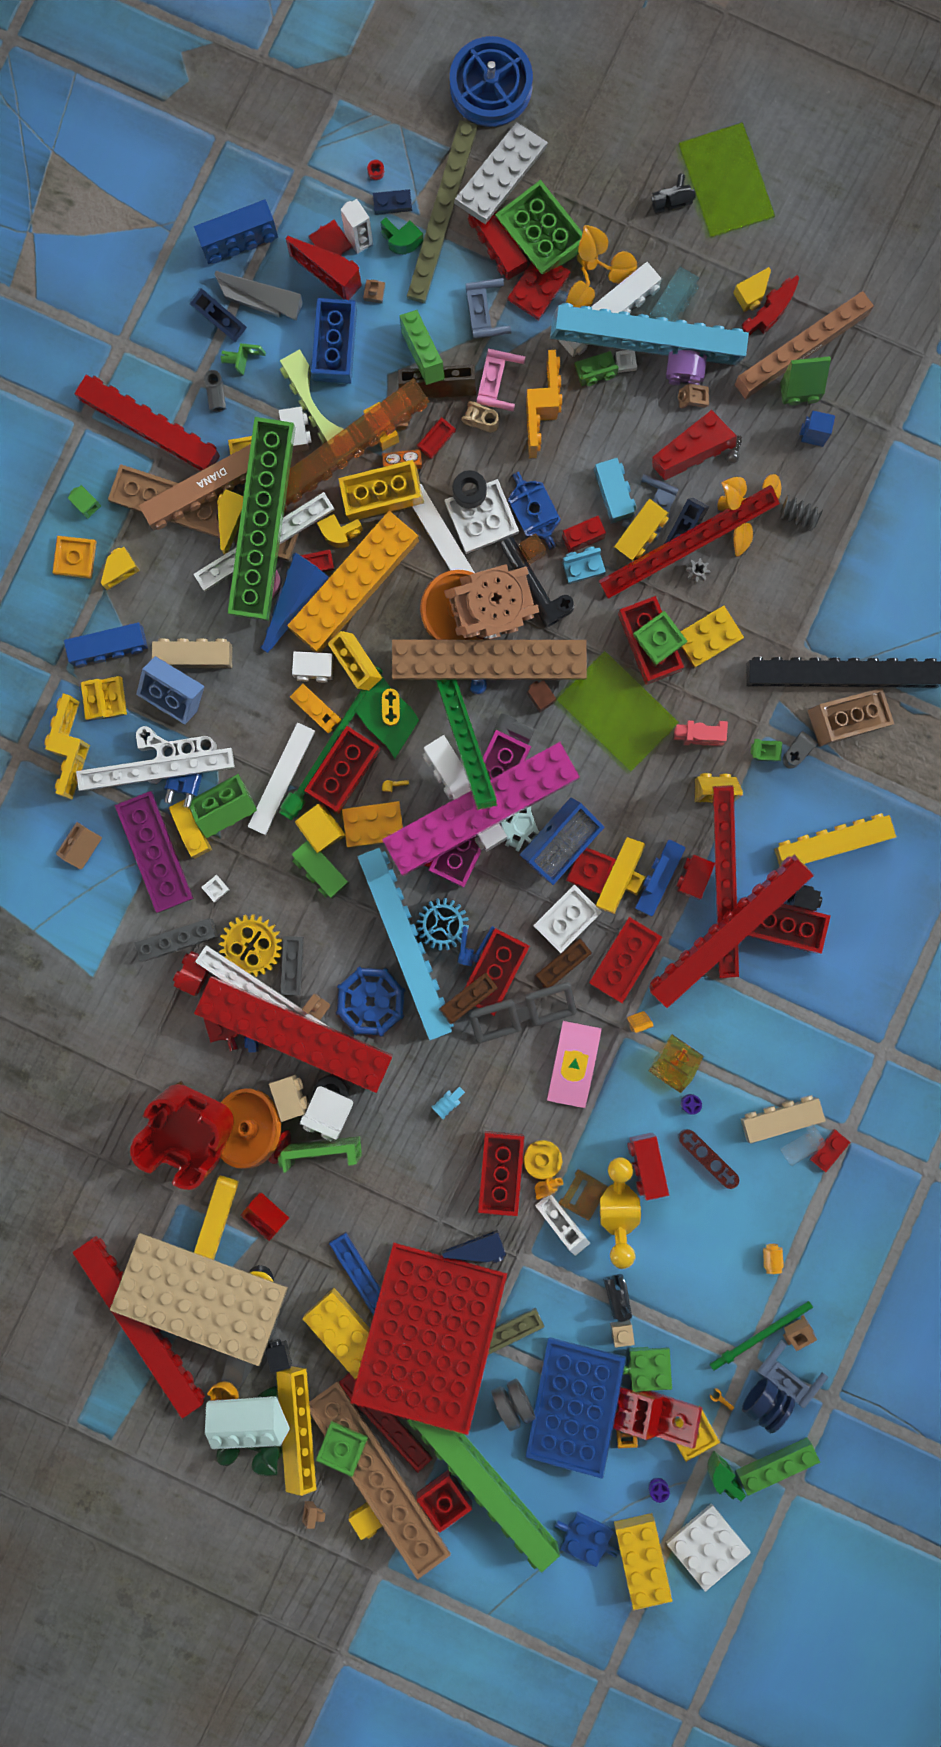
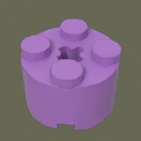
M678 350L677 354H673V351L669 352L666 378L669 379V384L680 385V382L699 385V383L704 381L707 356L704 354L703 357H700V352L691 350Z

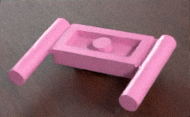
M488 349L476 403L514 411L515 404L497 400L505 360L524 364L526 357Z

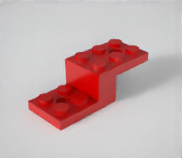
M621 1387L618 1399L619 1411L615 1415L613 1429L645 1440L659 1437L691 1449L696 1447L703 1407L654 1391L638 1393ZM677 1416L683 1421L681 1428L675 1423Z

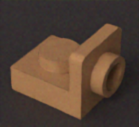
M689 383L679 389V408H685L688 405L703 408L709 406L708 387Z
M313 994L302 1010L321 1020L331 1005L319 995Z

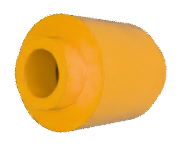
M775 1243L767 1244L763 1248V1262L767 1274L782 1273V1268H784L783 1248L778 1247V1244Z

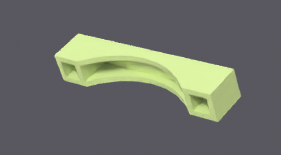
M299 349L281 359L282 368H280V371L285 379L289 378L291 382L289 386L293 394H298L301 400L298 402L303 411L307 410L310 414L308 419L313 427L317 426L320 431L317 434L321 442L327 443L329 447L327 452L331 459H336L339 464L357 454V446L349 432L328 421L315 406L310 394L311 370L301 350Z

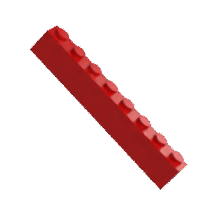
M86 374L74 393L79 401L200 471L215 464L220 457L217 447L212 443L200 441L201 438L192 432L188 434L179 424L174 423L173 425L169 423L168 419L162 414L158 413L156 415L152 413L148 406L144 404L138 405L131 396L119 394L120 391L111 385L107 387L96 376L90 377Z

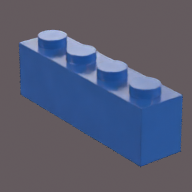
M139 622L64 640L68 662L75 667H84L87 663L93 661L94 663H101L110 657L114 659L122 658L124 654L131 652L132 654H139L144 649H148L144 629Z

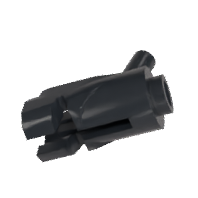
M678 174L676 186L652 193L653 197H651L655 214L664 212V207L673 210L674 208L691 205L693 200L696 199L695 189L691 188L689 184L684 185V174Z
M617 1274L614 1276L620 1290H616L614 1280L609 1277L604 1278V1283L613 1319H617L618 1322H624L632 1318V1311L624 1276Z

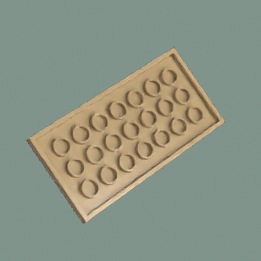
M139 1233L110 1311L260 1366L288 1287Z

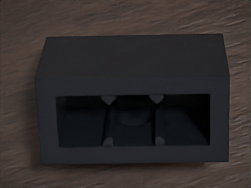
M803 885L787 900V905L817 911V908H820L822 904L821 891L814 890V887Z

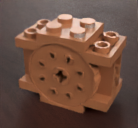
M507 564L461 577V586L445 590V596L450 600L458 627L455 628L457 636L463 635L464 638L477 636V638L483 637L484 640L500 637V632L503 635L519 631L518 627L524 625L523 621L534 618L533 614L538 613L539 609L538 605H534L526 578V575L529 574L527 566L508 571Z

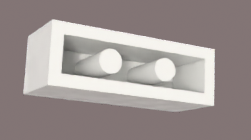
M357 199L345 203L341 208L345 236L358 254L373 245L370 218Z

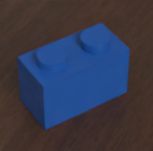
M812 411L809 417L806 416L804 423L801 425L799 435H802L801 442L823 447L832 434L835 415Z

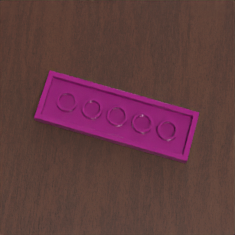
M152 791L116 804L115 808L156 913L194 899Z

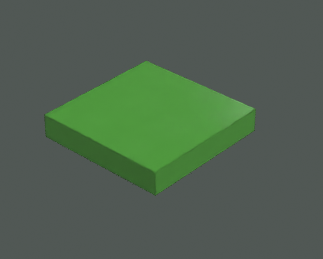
M665 611L633 633L635 639L655 665L662 662L688 642Z
M331 1421L316 1461L353 1477L368 1437Z

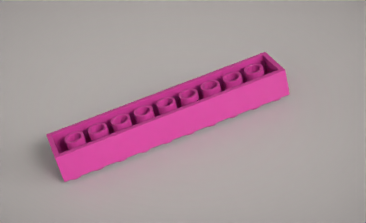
M558 742L490 780L497 799V806L477 810L472 792L469 791L382 840L401 875L405 876L577 781L580 776L561 742Z

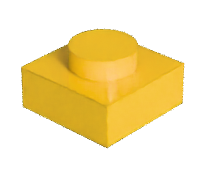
M634 871L626 891L638 895L646 877Z

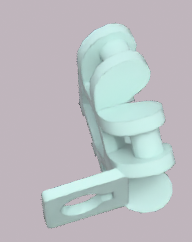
M531 806L524 809L527 813L513 815L511 823L507 822L508 819L499 823L507 835L505 846L509 847L510 845L516 848L518 852L524 840L529 844L539 833L531 813ZM534 832L535 836L530 839L528 836ZM514 834L521 837L520 841L513 839Z

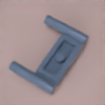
M503 278L466 283L473 339L511 334L510 326L491 328L486 289L504 286Z
M644 474L641 481L658 488L653 501L669 512L679 489ZM624 519L621 526L628 528L632 522ZM659 527L655 533L659 535L662 527Z
M781 1339L757 1371L775 1383L781 1391L784 1390L787 1395L794 1398L795 1402L805 1409L828 1379V1376L822 1372L811 1387L805 1384L776 1360L788 1345Z

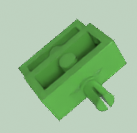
M669 1347L629 1348V1364L624 1368L623 1375L630 1376L632 1391L672 1390Z

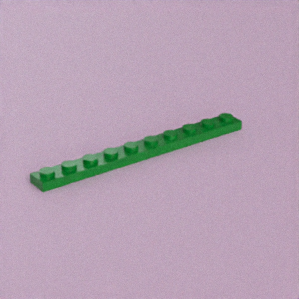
M435 680L476 808L480 810L497 806V799L457 680Z

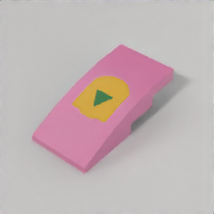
M563 1021L547 1101L581 1108L586 1107L601 1028Z

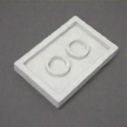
M574 884L533 926L562 953L602 911Z

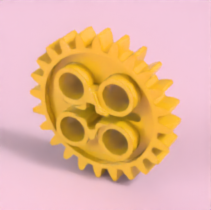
M246 914L243 915V921L237 917V924L232 921L229 922L231 929L225 927L224 930L227 934L220 935L224 941L220 942L219 945L224 946V949L220 950L219 953H225V958L249 974L253 972L255 977H258L259 971L263 975L266 974L265 968L272 970L273 968L270 963H278L275 957H281V954L277 950L283 949L282 946L278 945L282 939L276 938L280 931H273L276 925L269 926V919L262 922V916L256 920L255 914H252L250 919H248ZM245 927L252 929V937L244 935ZM258 931H260L261 935L254 943V948L247 953L244 960H241V956L249 946L247 943L253 941ZM260 939H267L269 941V947H261ZM233 944H240L242 952L236 953L233 950ZM251 954L258 957L257 964H252L249 961Z

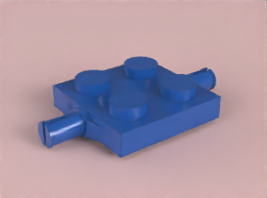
M578 1511L568 1525L559 1520L556 1521L554 1528L565 1533L560 1550L597 1567L605 1553L615 1558L617 1557L619 1549L609 1545L613 1528Z

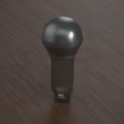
M737 435L736 446L726 454V460L730 464H734L739 460L738 451L742 443V436Z

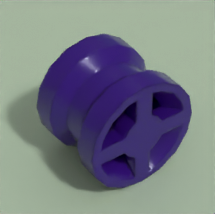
M687 1094L681 1100V1107L686 1113L694 1115L702 1109V1101L694 1094Z
M662 1478L651 1480L648 1487L651 1498L658 1503L665 1502L670 1495L668 1484Z

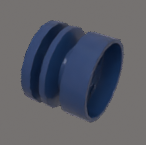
M765 1377L758 1381L748 1393L742 1405V1411L752 1420L759 1419V1425L765 1427L766 1431L771 1434L778 1431L787 1421L795 1406V1400L790 1395L787 1396L784 1390L778 1392L779 1387Z

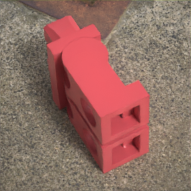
M688 720L686 725H676L674 728V740H684V745L692 743L695 745L723 746L727 741L728 721H720L717 726H706L704 723L694 724V721Z

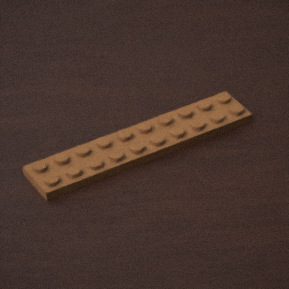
M120 464L108 501L142 512L139 507L140 504L178 483ZM219 496L214 501L201 504V507L195 511L186 512L181 519L170 522L220 538L217 505ZM239 529L233 541L235 544L238 541ZM299 533L279 545L278 558L290 560Z
M392 640V680L587 679L586 640Z
M337 1381L309 1402L310 1414L324 1436L331 1421L368 1437L354 1475L351 1478L418 1580L448 1558L451 1553L355 1405L350 1403L351 1399L343 1390L339 1381Z

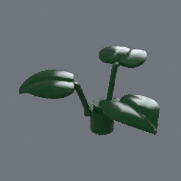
M277 1386L261 1392L256 1398L277 1397ZM281 1446L245 1447L259 1452L252 1460V1470L254 1473L261 1476L277 1475V1462L283 1452ZM240 1448L218 1449L216 1461L221 1466L231 1465L237 1459Z

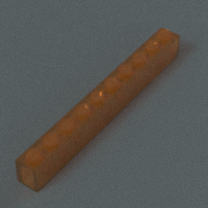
M414 378L290 469L284 512L288 505L300 501L302 495L307 491L312 492L318 487L317 484L322 480L330 479L333 476V472L345 468L349 464L348 461L354 457H360L366 448L378 444L381 437L385 434L390 435L396 430V426L400 423L408 422L412 418L411 415L417 411H423L428 406L427 404L430 401Z

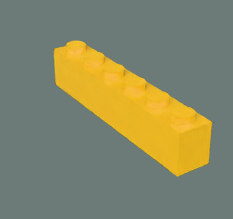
M883 813L871 816L872 820L867 822L864 819L853 821V826L846 827V824L834 827L835 831L828 832L827 829L815 832V837L809 838V835L798 837V841L791 843L790 840L778 843L779 847L774 849L779 867L782 866L781 863L789 856L792 857L794 854L806 864L896 838L890 815L883 816Z
M291 1366L289 1369L276 1372L278 1401L290 1428L282 1442L285 1488L288 1493L302 1496L316 1490L307 1369Z

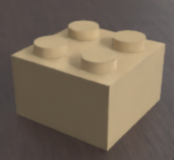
M295 1074L269 1084L281 1122L306 1113L309 1102L307 1096L303 1097L301 1089L304 1087L300 1077L297 1078Z

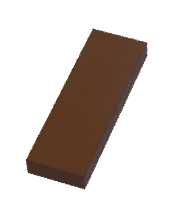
M579 938L535 976L545 988L551 987L591 955L592 952Z
M484 973L441 1006L439 1010L451 1025L498 988L488 974Z

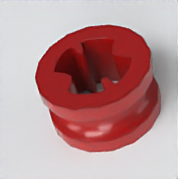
M379 160L369 162L367 170L370 179L376 181L382 179L385 173L383 163ZM372 168H374V169L379 168V172L375 171V172L373 173Z

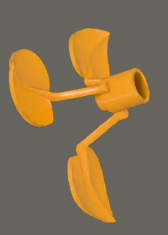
M584 225L578 247L577 261L582 265L581 270L584 273L586 284L583 281L576 282L568 293L566 303H570L573 307L578 308L581 306L590 307L595 298V291L592 287H589L590 280L587 270L595 269L598 264L610 270L608 278L611 282L619 284L636 271L638 263L635 257L630 252L622 251L613 257L611 266L599 261L598 255L603 254L608 248V238L600 229Z
M771 474L764 480L762 489L771 485L779 500L781 481L779 476ZM732 477L721 482L725 496H721L718 500L717 507L719 511L723 512L728 508L736 510L740 507L741 502L746 499L743 498L747 491L745 479L742 477ZM744 523L734 529V549L737 557L742 555L752 542L753 528L750 523Z

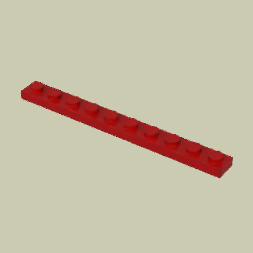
M769 485L744 499L738 509L731 510L728 508L599 580L607 598L615 596L779 505L780 503L773 487Z
M733 785L713 786L717 924L722 920L723 915L727 911H732L737 907ZM738 945L718 962L719 978L739 977Z

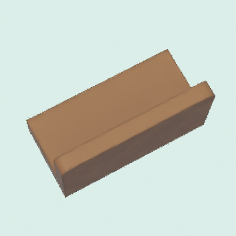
M76 822L56 855L71 865L83 869L102 837Z

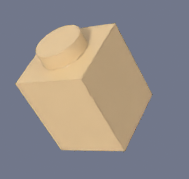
M630 1320L610 1322L615 1348L635 1345Z

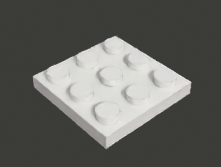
M498 479L486 483V498L476 508H463L456 503L453 497L445 499L446 507L465 554L519 533ZM477 487L466 492H463L464 495H475L477 492Z
M712 1503L666 1541L669 1548L705 1592L751 1553Z

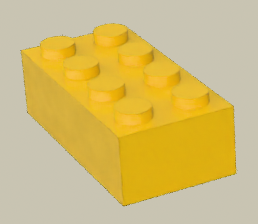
M413 460L338 478L345 513L350 521L424 504L418 471Z
M333 1288L307 1311L302 1319L356 1379L370 1328L340 1293Z
M650 1513L614 1521L633 1610L673 1602L653 1514Z

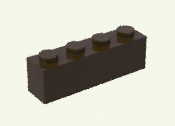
M474 364L443 366L444 380L426 385L419 368L399 369L398 386L400 400L476 395Z

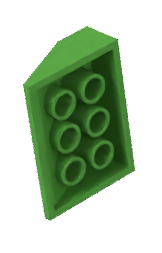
M541 180L495 214L496 218L541 274L572 260L578 255L579 242L583 232Z

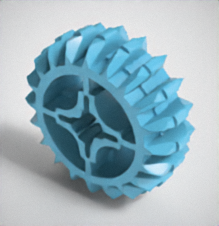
M437 898V905L434 906L432 901H430L429 905L431 908L428 909L426 906H423L426 913L419 912L418 914L420 917H423V921L417 920V923L422 924L423 927H418L417 931H424L420 938L422 939L427 936L428 939L424 943L427 945L432 941L431 948L433 949L436 944H439L438 950L440 951L442 950V945H446V950H450V943L457 947L454 941L457 939L461 942L462 938L459 936L463 933V927L469 928V925H463V922L469 920L468 917L462 918L466 911L462 910L459 913L458 910L461 905L458 904L454 908V900H451L450 905H448L447 898L443 899V904H440V900ZM446 908L455 914L447 918L442 917L438 909ZM433 912L436 923L427 930V919ZM438 915L443 921L452 919L446 925L448 926L446 928L448 933L442 927L434 930V928L438 927L437 924H440L438 923ZM459 919V929L455 936H453L449 926L452 922ZM442 931L448 940H437L431 934Z

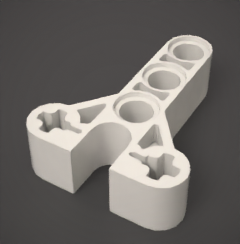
M147 726L140 727L136 732L138 749L141 751L156 750L157 756L155 759L166 758L164 752L167 748L173 749V753L169 757L186 755L183 749L188 744L192 746V750L187 754L217 750L216 743L208 736L168 742L157 736ZM146 733H149L150 736L145 740L143 737L146 736ZM205 742H211L209 750L205 751L202 749V745ZM162 779L152 780L148 782L156 784L159 783Z

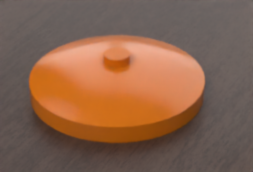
M466 570L447 571L435 577L426 587L420 605L421 618L427 632L435 640L484 639L483 637L477 638V636L464 638L463 635L457 636L455 628L458 627L449 598H446L444 592L445 590L461 586L460 578L474 574L473 572Z
M255 1089L236 1090L227 1095L221 1102L231 1110L234 1117V1126L221 1159L232 1167L250 1169L263 1164L275 1151L281 1133V1120L274 1101L267 1094Z

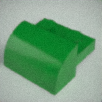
M714 1451L708 1460L707 1470L716 1491L721 1495L725 1490V1493L731 1499L737 1498L742 1502L746 1495L740 1483L734 1479L736 1477L730 1464Z

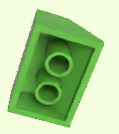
M239 774L193 798L190 805L194 820L206 838L217 834L219 831L234 825L237 821L257 811L253 799Z

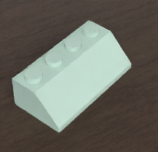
M277 1397L213 1400L206 1403L205 1435L212 1449L281 1446L290 1430Z

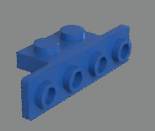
M672 840L667 841L660 857H656L651 866L654 869L651 876L647 875L644 880L643 886L645 888L635 907L637 910L649 916L654 915L686 849L684 846Z

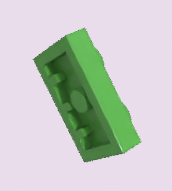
M611 351L574 363L581 386H592L597 381L603 379L606 381L611 380L617 375L619 369L618 365H615Z

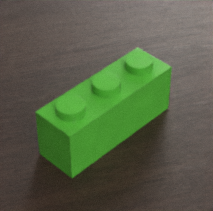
M308 840L292 854L295 858L292 861L299 869L303 867L308 872L306 877L312 883L316 881L320 885L318 890L325 898L327 896L334 898L349 884L322 852L316 853Z

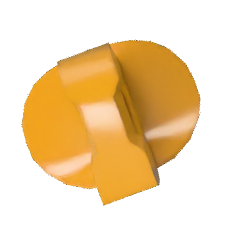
M547 1178L546 1181L538 1182L535 1186L536 1199L539 1200L552 1195L557 1191V1187L564 1184L561 1178Z

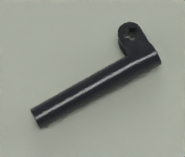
M509 537L500 543L514 570L527 566L529 574L526 575L533 603L538 605V614L546 628L573 612L574 601L569 595H562L550 601L513 537ZM562 602L569 603V608L562 607Z

